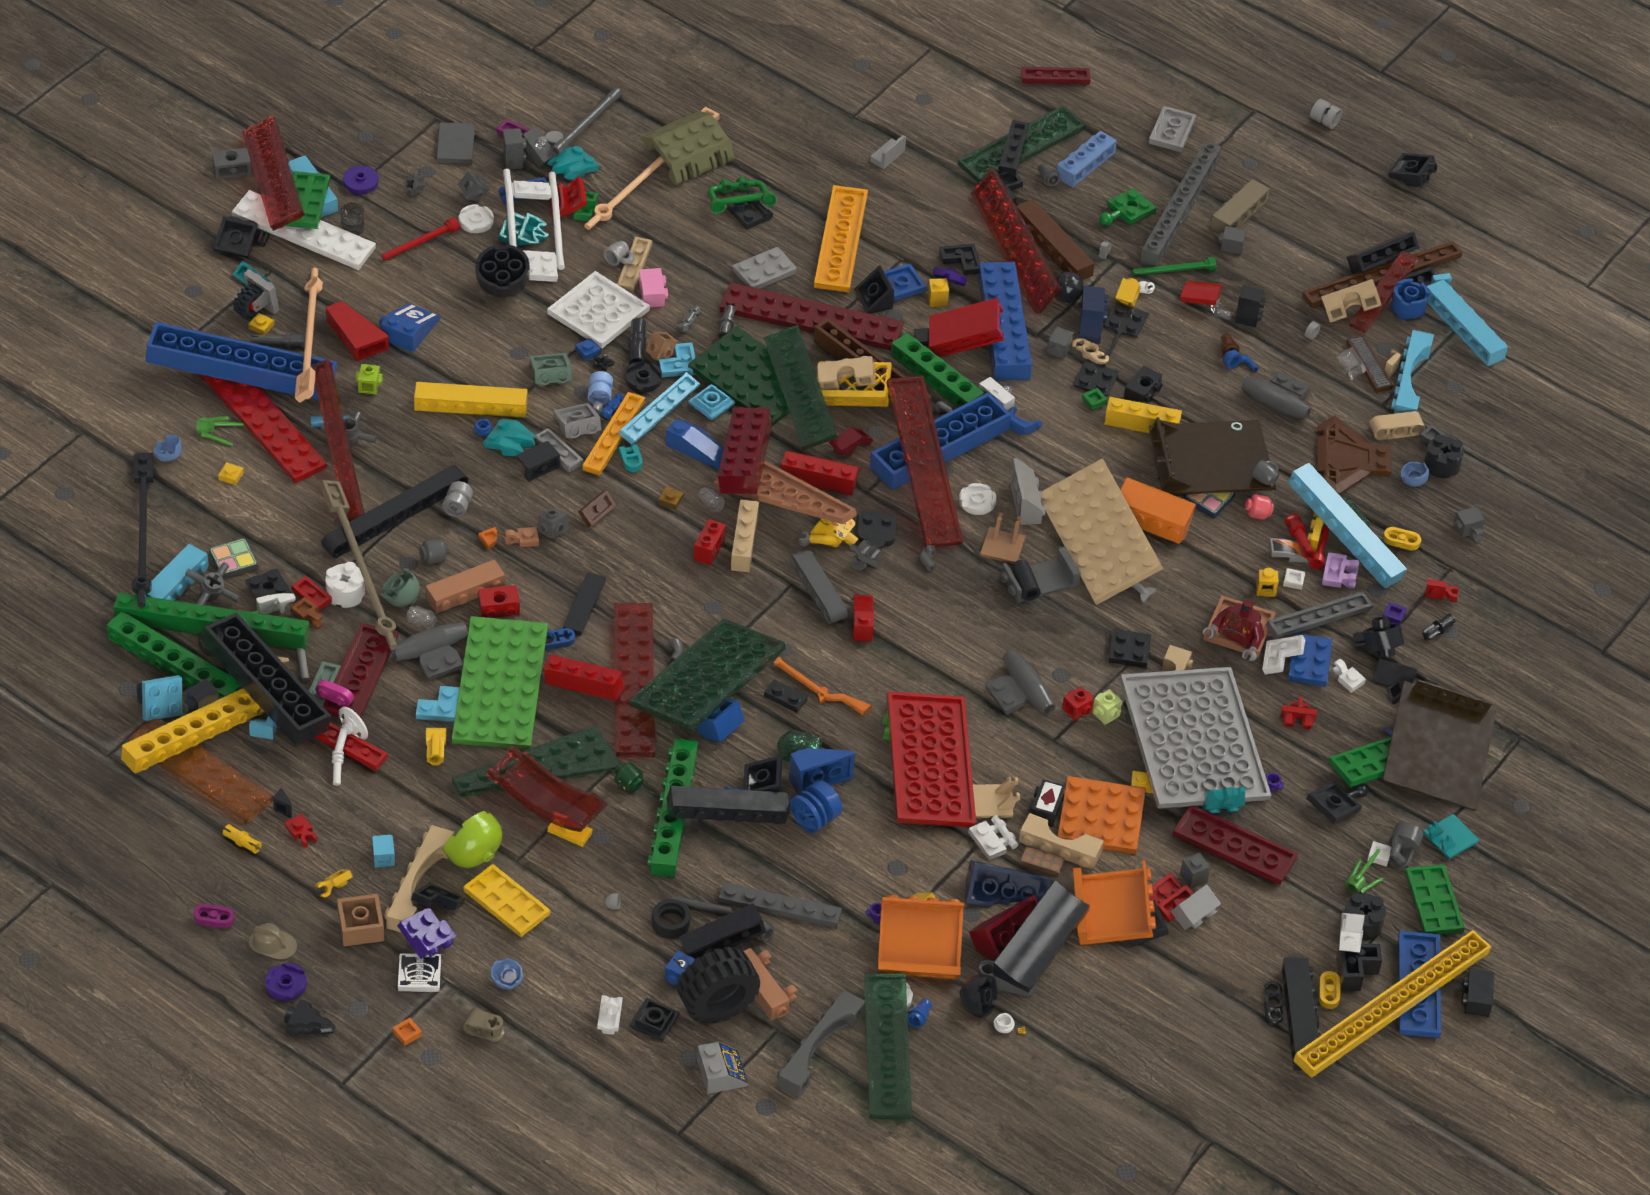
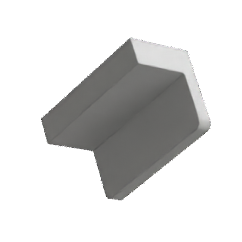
M902 135L898 140L891 138L870 156V162L885 169L905 152L906 136Z

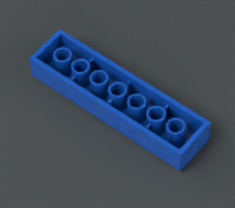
M1015 262L979 263L978 282L981 302L998 298L1003 308V312L1000 313V329L1004 335V341L988 345L993 378L995 381L1030 380L1032 361Z
M988 392L872 451L870 468L893 490L1008 431L1011 414Z

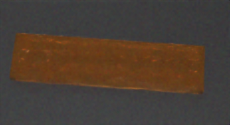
M161 719L150 720L127 740L130 742L167 723ZM199 745L190 747L179 754L165 759L163 762L157 763L245 824H248L273 802L272 794Z

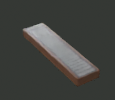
M1364 335L1348 338L1346 343L1374 391L1378 393L1391 390L1393 383Z

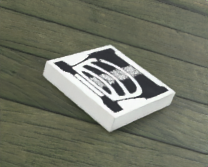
M400 953L398 991L440 992L441 954H435L432 957L427 955L420 959L417 954Z

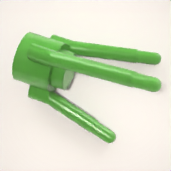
M228 416L202 417L197 420L196 430L197 433H201L203 438H209L219 443L233 446V443L209 433H213L214 426H244V423L215 422L228 420Z
M1380 849L1375 851L1361 871L1356 874L1362 863L1361 859L1358 860L1350 877L1345 882L1348 892L1351 894H1364L1368 889L1383 881V878L1380 877L1365 886L1366 880L1362 876L1380 853Z

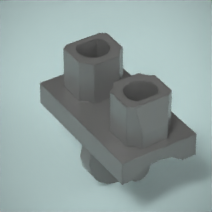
M863 540L859 546L854 544L850 546L849 549L857 553L851 561V565L855 570L861 571L865 569L867 564L876 568L879 567L880 562L877 559L883 552L877 545H871L868 541Z

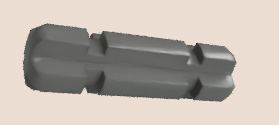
M692 306L678 325L677 329L681 334L687 333L701 313L699 306Z

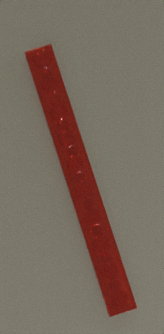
M326 359L311 367L315 371V385L336 481H340L350 507L348 513H346L347 519L350 522L365 513L332 364Z

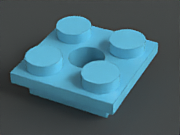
M711 384L688 400V404L708 419L713 420L733 406L735 401Z

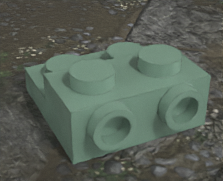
M566 353L530 356L535 384L548 385L555 382L563 384L567 381H572V369Z

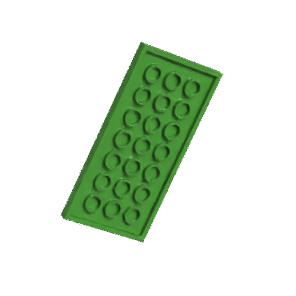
M471 616L453 727L452 744L531 750L548 623Z

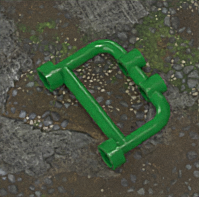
M739 177L733 183L723 179L719 185H714L707 191L711 200L710 208L715 214L722 213L725 210V205L762 200L765 206L770 207L777 201L774 192L769 191L762 181L746 180L745 177ZM749 187H758L762 192L727 198H717L715 192L729 193L734 189L745 191Z

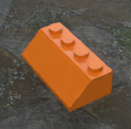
M1127 477L1120 491L1141 529L1180 544L1186 538L1196 504Z

